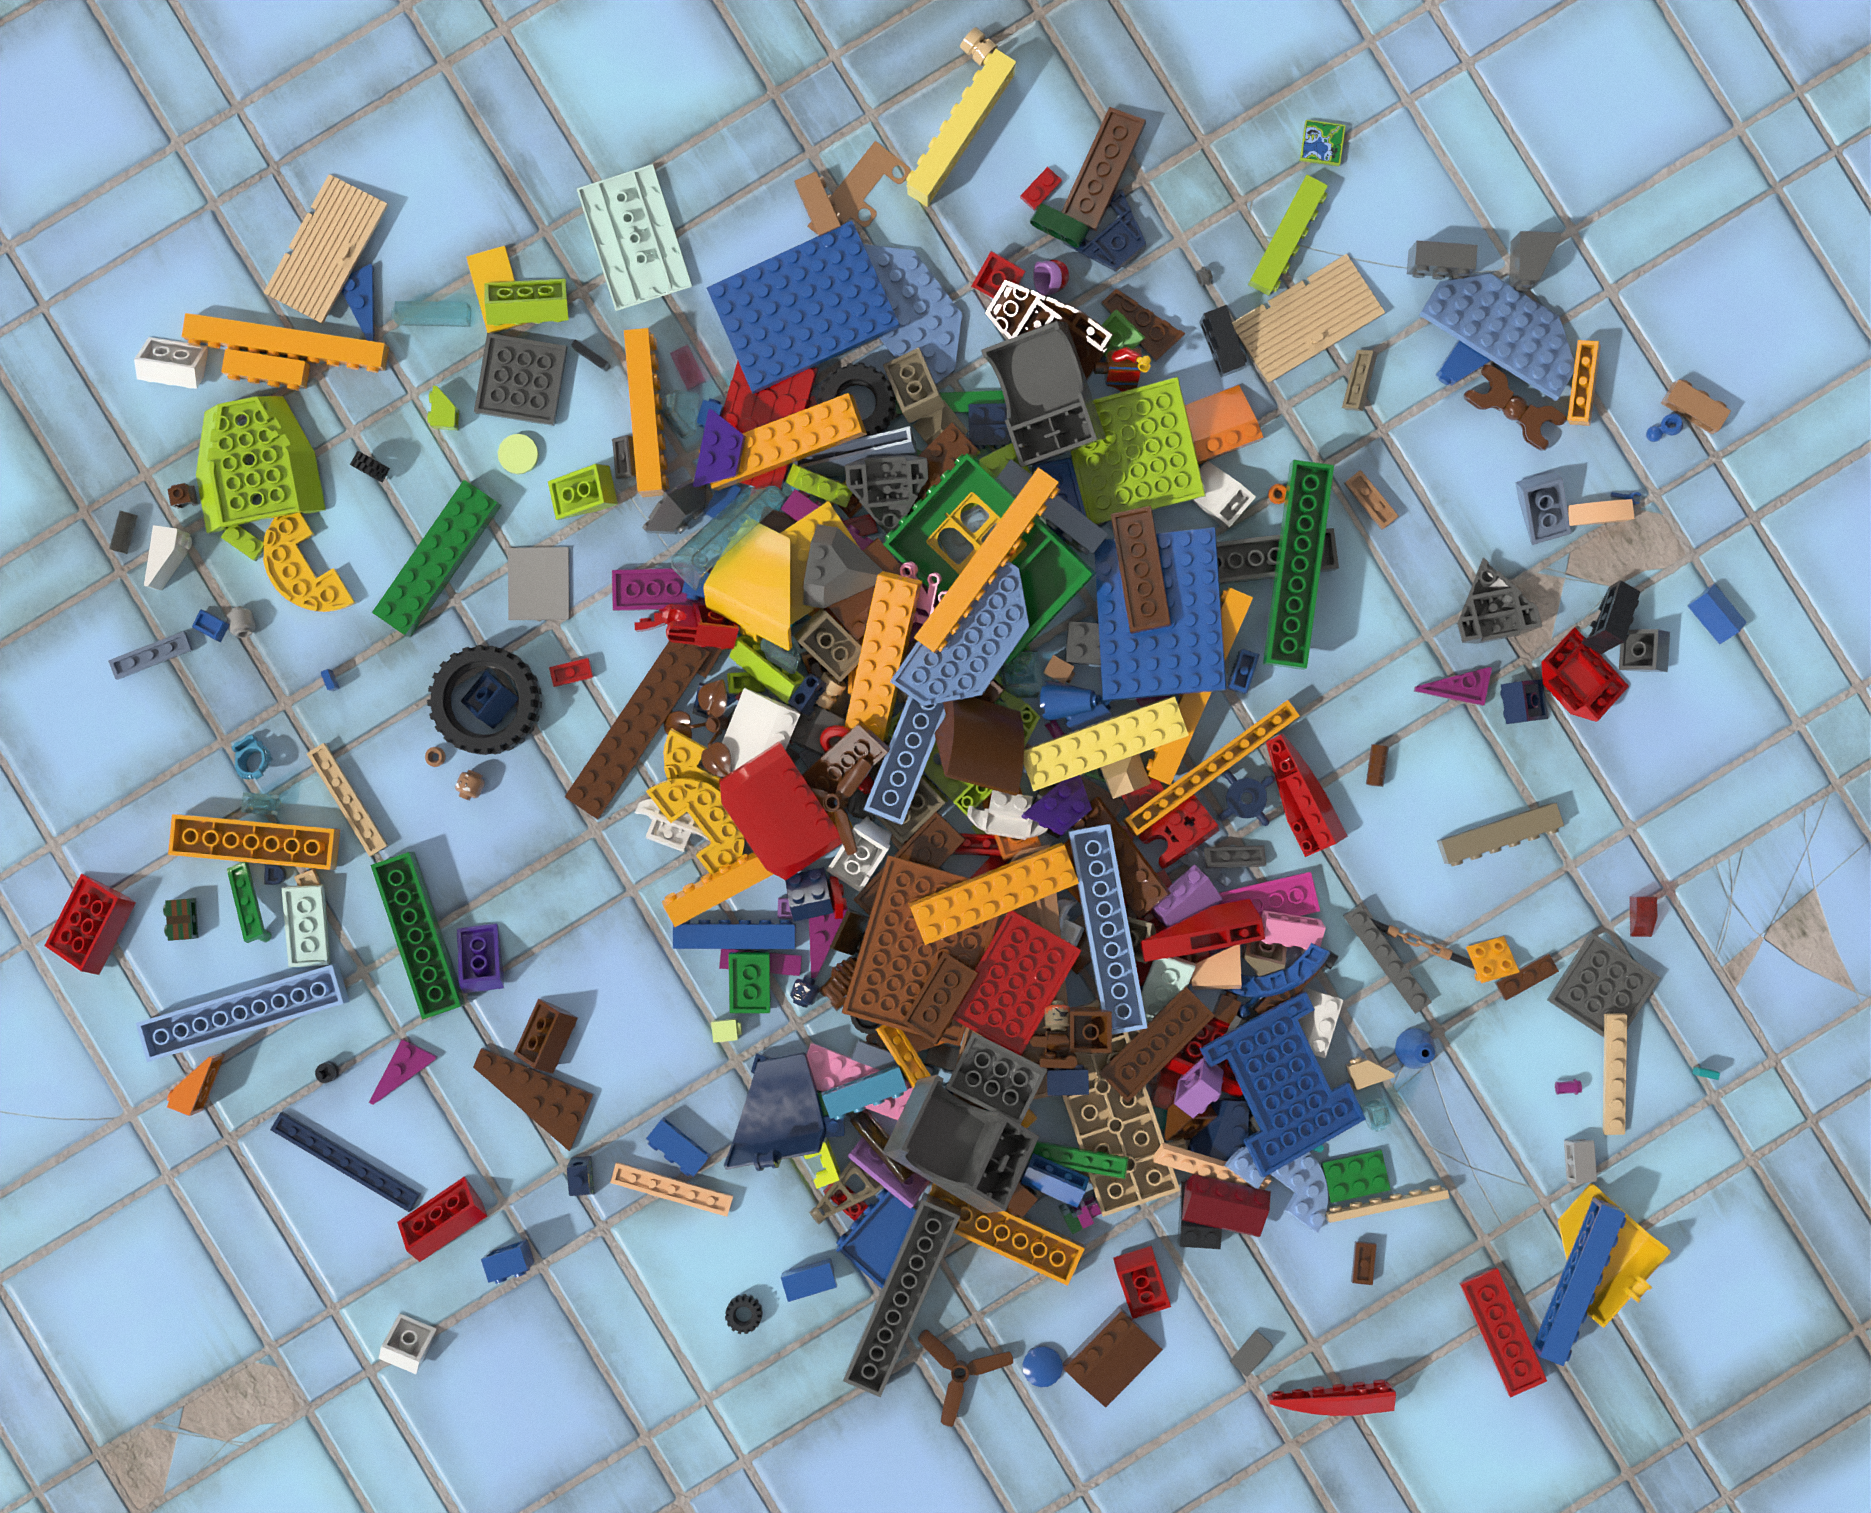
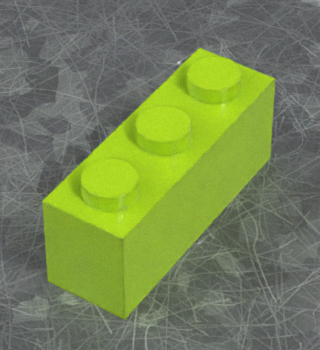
M794 463L786 480V483L794 488L843 507H847L853 493L846 484Z

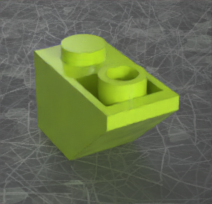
M433 386L432 391L429 392L431 411H428V423H430L433 429L458 431L459 409L438 386Z

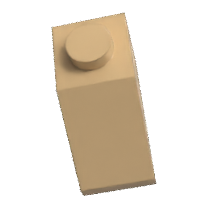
M1361 1057L1349 1060V1064L1345 1065L1352 1086L1356 1090L1395 1077L1393 1072Z

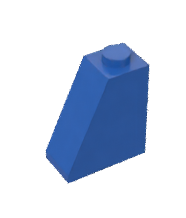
M1458 340L1435 375L1439 377V381L1443 384L1453 386L1491 362V360Z

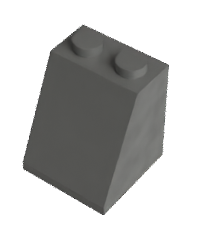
M1520 231L1511 240L1509 285L1519 292H1527L1540 280L1561 238V233Z

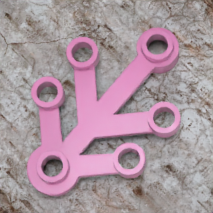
M906 562L900 567L901 576L918 580L916 577L918 567L915 563ZM905 568L910 570L909 575L905 573ZM932 573L928 576L929 589L927 594L921 585L917 608L926 610L929 616L935 609L934 602L938 584L942 580L939 573ZM932 576L937 578V583L932 581ZM947 590L942 591L938 595L939 602L942 600V595L948 592ZM916 611L913 623L924 624L929 617L919 615Z

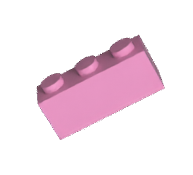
M1263 910L1261 918L1265 939L1261 941L1264 943H1279L1286 947L1298 946L1305 950L1308 949L1311 943L1319 947L1321 946L1326 929L1321 919Z

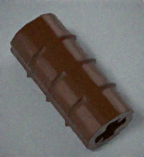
M1371 745L1366 785L1384 786L1388 746Z

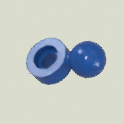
M1677 414L1665 416L1660 427L1652 426L1648 428L1646 432L1647 439L1651 442H1657L1664 433L1671 436L1677 435L1683 429L1681 417ZM1671 425H1676V427L1670 428Z

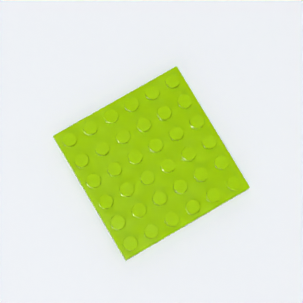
M1178 377L1093 400L1106 439L1071 451L1086 516L1089 520L1097 525L1112 521L1111 514L1147 506H1151L1152 510L1206 496Z

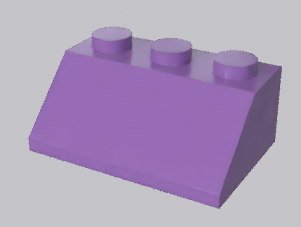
M1194 864L1168 887L1171 894L1150 912L1168 928L1210 906L1218 905L1223 899L1210 879Z

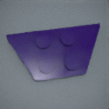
M708 409L693 483L694 487H701L702 485L738 476L746 436L712 409Z
M1080 775L1059 783L1026 810L1021 817L1025 820L1028 818L1039 823V826L1049 828L1057 834L1063 835L1092 810Z

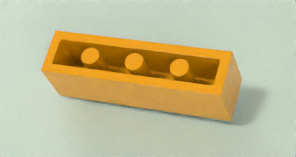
M1578 340L1567 418L1570 425H1591L1601 350L1599 341Z
M225 349L221 372L228 376L227 379L233 381H240V378L248 379L247 382L252 384H260L261 381L267 382V385L279 388L280 385H286L288 389L299 391L300 388L307 389L310 364L301 360Z

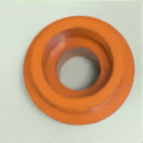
M1282 484L1273 485L1268 491L1269 500L1274 504L1285 502L1286 487ZM1275 491L1281 492L1280 498L1275 497Z

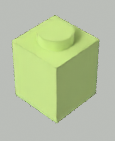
M737 1018L711 1022L713 1043L738 1040L739 1035H742V1024L738 1023Z

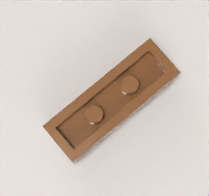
M1361 470L1344 483L1381 530L1399 517Z

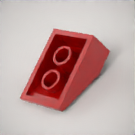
M1152 1246L1113 1257L1116 1272L1132 1319L1171 1307Z

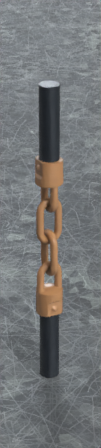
M1370 918L1378 930L1385 932L1388 936L1393 938L1400 936L1407 944L1414 947L1424 946L1429 948L1430 953L1448 961L1452 960L1475 970L1471 959L1456 954L1453 950L1435 943L1429 945L1422 942V939L1417 935L1409 932L1402 934L1399 932V928ZM1408 935L1418 939L1416 941L1417 944L1406 940L1409 938ZM1435 947L1441 949L1439 953L1433 951Z

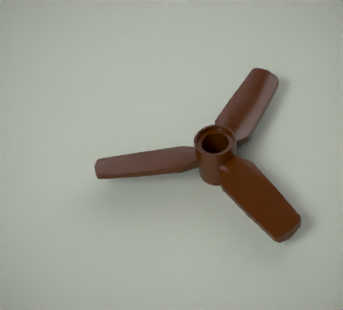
M861 758L837 786L836 793L829 794L825 790L811 788L821 805L828 812H834V822L847 855H853L858 850L848 814L844 809L848 805V797L855 793L873 767L870 761L865 758ZM834 798L837 799V807L834 804Z
M927 1329L923 1330L918 1336V1341L943 1368L951 1370L952 1380L947 1387L941 1415V1423L945 1426L952 1427L954 1425L964 1392L963 1383L968 1380L969 1375L978 1376L1013 1364V1356L1009 1351L974 1359L967 1364L962 1360L957 1361L955 1354ZM957 1368H963L966 1372L964 1375L958 1376L954 1371Z

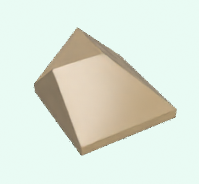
M1139 754L1100 767L1113 799L1151 784Z

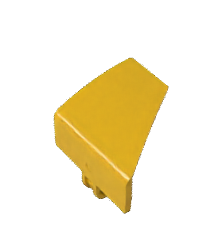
M748 518L732 538L704 584L706 607L740 626V633L753 637L754 641L760 643L765 638L790 651L792 648L790 627L791 541L790 538Z
M1590 1183L1558 1219L1566 1260H1568L1592 1198L1595 1197L1617 1206L1593 1183ZM1626 1213L1625 1225L1622 1229H1619L1617 1234L1618 1242L1614 1248L1612 1247L1609 1254L1611 1256L1610 1262L1607 1267L1604 1266L1601 1273L1603 1274L1602 1281L1594 1290V1301L1591 1305H1588L1586 1310L1587 1315L1603 1328L1630 1298L1639 1303L1644 1293L1652 1289L1646 1280L1671 1253L1669 1248L1651 1236Z

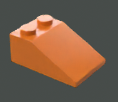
M220 1053L208 1057L172 1089L167 1097V1101H169L167 1108L188 1116L203 1111L225 1054Z

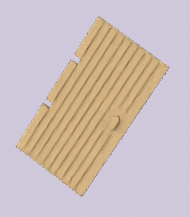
M329 174L311 206L312 209L316 210L314 215L307 213L288 247L294 250L291 255L284 254L263 293L323 324L386 211L388 204Z
M1347 254L1307 277L1310 282L1307 286L1303 281H1300L1270 299L1268 303L1271 307L1267 310L1262 304L1232 322L1240 341L1268 384L1385 314V311Z

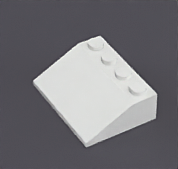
M744 688L722 741L731 753V771L733 772L779 741L786 750L801 712L796 708Z

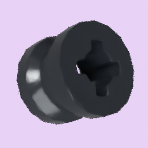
M331 1061L320 1064L315 1070V1076L321 1083L334 1081L339 1075V1067Z

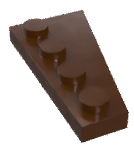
M1115 289L1101 302V305L1110 314L1118 310L1145 337L1139 345L1155 362L1186 334L1173 327L1166 320L1156 316L1149 309H1145L1118 289Z

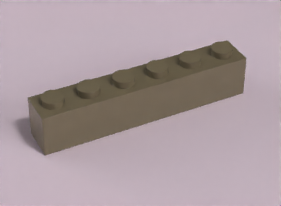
M1550 803L1438 840L1437 843L1444 864L1457 866L1463 863V859L1469 857L1471 860L1483 857L1482 853L1484 852L1496 853L1502 850V846L1508 845L1510 848L1520 845V840L1526 838L1528 841L1540 838L1539 834L1547 832V835L1559 832L1558 828L1563 827L1564 823L1557 803Z

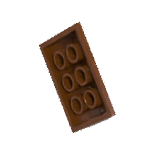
M879 538L862 550L883 571L901 575V565ZM875 585L829 606L830 610L856 641L865 634Z
M1118 1306L1062 1365L1063 1369L1082 1388L1106 1408L1163 1349Z

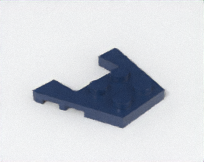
M1122 189L1113 195L1109 204L1120 216L1090 242L1085 238L1079 248L1063 242L1066 246L1115 272L1146 247L1145 239Z

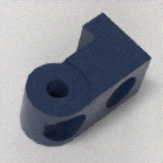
M809 674L789 699L788 703L800 712L810 716L814 711L812 707L819 699L818 697L824 693L827 685L815 674Z

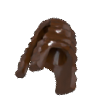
M849 957L847 960L837 963L835 967H832L831 977L819 988L821 995L827 996L831 1000L830 1004L836 1011L844 1005L858 957Z

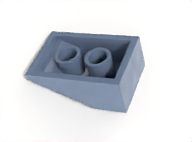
M1555 471L1515 482L1519 504L1532 545L1571 534L1563 479Z

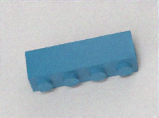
M897 1064L821 1092L830 1119L838 1120L846 1117L848 1112L854 1111V1113L863 1111L866 1109L865 1106L872 1103L873 1106L885 1102L884 1099L891 1096L893 1099L901 1097L907 1091Z

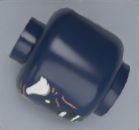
M804 976L803 979H796L790 992V997L793 999L792 1002L805 1008L808 1005H813L820 990L818 985L815 984L816 980Z

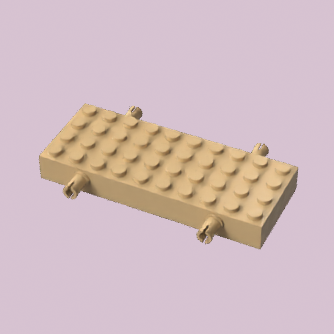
M1099 999L1077 1006L1101 1009ZM1140 1030L1113 1034L1112 1053H1075L1077 1064H1084V1067H1088L1089 1095H1062L1080 1149L1129 1157L1125 1179L1084 1171L1079 1172L1090 1178L1089 1184H1092L1103 1217L1180 1191L1173 1168L1155 1163L1153 1155L1162 1143L1188 1150L1184 1138L1168 1143L1164 1142L1146 1086L1127 1102L1098 1073Z

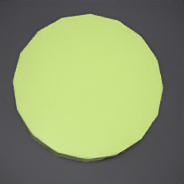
M510 435L499 445L498 459L502 467L508 472L520 475L531 471L537 464L539 457L537 446L526 435Z

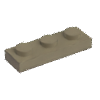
M1372 350L1356 351L1342 405L1343 409L1363 411L1377 352Z

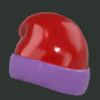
M1055 259L1035 263L1033 281L1038 293L1051 296L1065 288L1070 274L1063 262Z

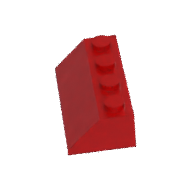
M464 1176L399 1220L397 1224L406 1251L421 1262L486 1218L487 1213L483 1202Z

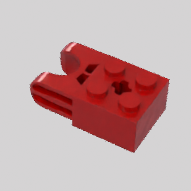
M693 603V606L668 604L663 608L662 618L665 624L668 625L666 636L669 641L698 645L700 647L709 646L720 649H734L739 630L738 624L708 609L706 604Z
M1193 794L1141 832L1139 839L1144 844H1149L1157 839L1165 840L1168 843L1167 850L1159 857L1158 861L1159 866L1165 869L1219 831V826ZM1193 821L1194 826L1187 825V822Z

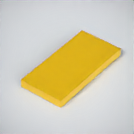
M501 246L466 256L487 333L493 334L527 324L487 325L484 283L515 281L506 247Z

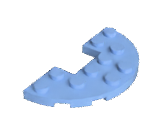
M1246 1146L1237 1150L1224 1165L1256 1189L1260 1187L1265 1177L1260 1176ZM1308 1152L1270 1175L1295 1192L1285 1211L1312 1231L1318 1233L1327 1211L1328 1189L1319 1163Z

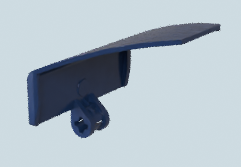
M806 1053L758 1061L737 1130L724 1163L725 1170L754 1165L757 1171H763L764 1168L768 1167L774 1169L779 1167L782 1159L815 1154L821 1151L826 1136V1126L817 1087Z

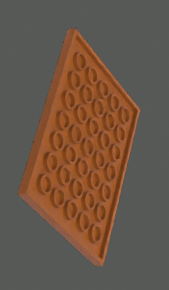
M891 855L887 856L843 1005V1014L918 1034L904 1025L902 1021L943 952L950 954L975 970L992 940L999 916L925 945L909 903L971 878ZM952 1019L940 1041L960 1046L966 1026Z

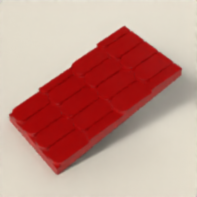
M737 360L721 417L741 433H745L807 409L819 368L812 367L753 394ZM790 464L740 483L780 494Z

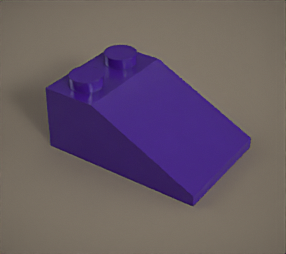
M498 924L457 928L459 985L463 993L503 989L504 974Z

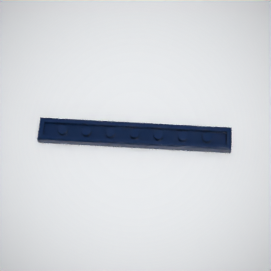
M280 1112L270 1129L407 1212H411L421 1193L284 1112Z

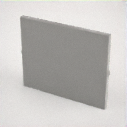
M537 546L536 548H508V620H569V547Z

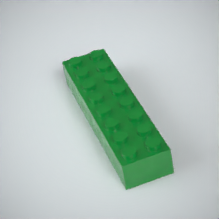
M463 480L372 613L403 635L411 637L502 505L466 480Z
M407 852L370 865L422 1020L466 1005L415 852Z

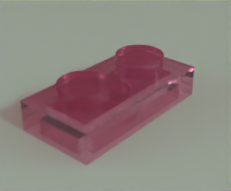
M688 344L670 353L687 390L706 382Z

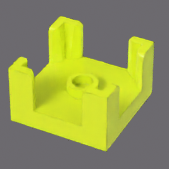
M825 1137L819 1153L804 1155L805 1159L822 1155L820 1160L826 1169L816 1173V1178L814 1179L816 1189L839 1181L841 1177V1172L828 1137Z

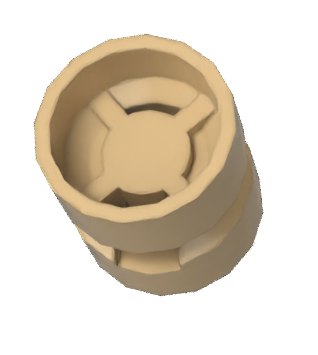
M977 27L973 28L960 44V48L967 55L972 54V59L980 66L985 65L983 62L989 53L993 54L995 49L998 48L991 39H985V34Z
M826 671L820 679L827 686L824 693L818 697L819 699L816 701V704L830 710L837 701L836 696H840L847 686L843 680L839 682L829 671Z

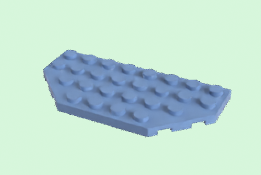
M863 244L900 324L899 328L878 338L895 359L919 347L936 385L955 371L962 321L961 311L914 250Z
M1493 274L1440 281L1419 314L1555 401L1559 399L1574 373L1575 362L1560 317L1523 293L1516 291L1515 288Z
M1009 561L1004 567L1000 566L995 572L998 574L991 585L987 583L983 589L985 593L979 601L975 600L971 605L973 610L967 618L963 617L958 623L961 625L954 635L950 634L946 639L948 644L944 650L934 653L918 641L890 682L923 706L983 695L1029 628L1019 568Z

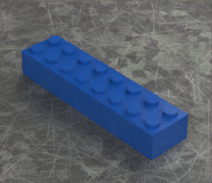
M1595 1197L1592 1198L1532 1346L1538 1355L1544 1359L1564 1366L1565 1362H1568L1571 1358V1347L1573 1342L1576 1343L1579 1338V1327L1581 1323L1583 1324L1586 1321V1310L1595 1298L1594 1290L1602 1281L1603 1274L1601 1273L1604 1266L1607 1267L1610 1262L1611 1256L1609 1254L1612 1247L1614 1248L1618 1242V1231L1624 1227L1626 1222L1625 1213L1617 1206Z

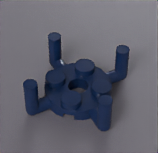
M1224 771L1221 774L1222 778L1227 779L1231 784L1226 793L1228 808L1222 813L1217 814V820L1225 821L1234 814L1240 818L1257 817L1260 826H1268L1270 821L1263 813L1267 802L1266 788L1275 781V778L1269 775L1265 776L1261 782L1252 778L1237 780L1231 771ZM1245 792L1252 795V801L1249 804H1244L1241 800V796Z

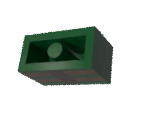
M196 898L165 900L163 914L166 916L167 925L164 927V933L168 941L198 938Z

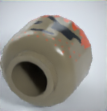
M1052 1001L1051 1005L1045 1008V1025L1050 1028V1031H1066L1067 1027L1070 1026L1071 1008L1068 1005H1064V1001Z

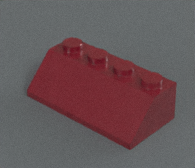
M1193 1174L1185 1182L1182 1220L1260 1237L1270 1211L1271 1191Z

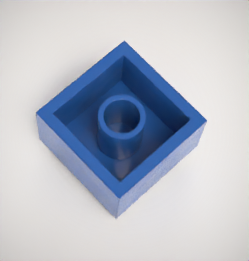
M526 1239L489 1251L481 1259L488 1283L495 1281V1284L506 1281L511 1275L515 1277L525 1275L526 1271L530 1270V1267L534 1264V1258Z

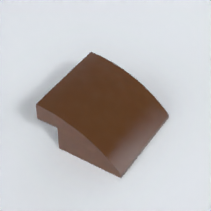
M974 697L943 702L946 717L934 734L945 777L1016 796L1020 787L1024 762V728L1021 712Z

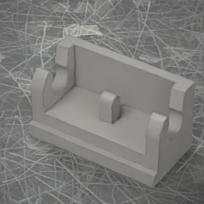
M1585 1139L1564 1140L1567 1181L1576 1184L1597 1182L1594 1141Z

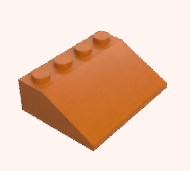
M1240 385L1185 405L1198 464L1260 442L1263 438L1258 421Z

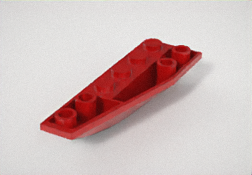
M1282 733L1266 741L1286 819L1304 856L1312 855L1347 838L1348 836L1321 784L1286 736Z
M1248 898L1210 906L1142 940L1141 947L1143 959L1146 962L1264 940L1265 934L1262 918L1252 901Z
M1379 1379L1374 1380L1370 1384L1354 1382L1353 1386L1336 1384L1332 1388L1324 1389L1322 1386H1317L1309 1391H1304V1389H1294L1291 1393L1274 1391L1272 1395H1267V1400L1270 1405L1303 1413L1327 1416H1356L1394 1411L1396 1391L1388 1382Z

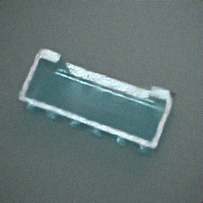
M775 486L746 488L672 556V569L695 591L698 590L709 576L707 571L772 510L781 511L780 509L787 496Z

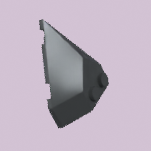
M899 454L865 457L845 465L847 487L859 499V502L886 534L891 530L895 531L900 526L898 524L899 521L908 514L922 486L928 480L927 458Z
M690 479L675 486L671 491H665L662 495V500L657 503L648 517L650 520L642 528L647 533L677 534L678 532L681 534L689 527L688 523L693 518L697 520L704 513L707 484L701 487H694V480Z
M817 524L810 544L804 578L803 605L825 609L836 602L845 600L873 587L876 584L877 575L883 570L838 527Z
M1483 557L1457 623L1462 643L1479 644L1519 636L1541 628L1542 622L1538 607L1526 599L1518 588L1499 571L1490 566L1489 562Z

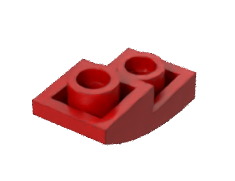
M659 609V613H654V621H652V618L639 619L640 622H634L635 631H649L666 625L662 618L663 609Z
M834 1182L823 1190L824 1194L828 1192ZM845 1184V1187L849 1191V1193L856 1194L848 1185ZM839 1189L830 1199L839 1206L847 1200V1197ZM862 1201L843 1210V1212L855 1221L868 1205Z

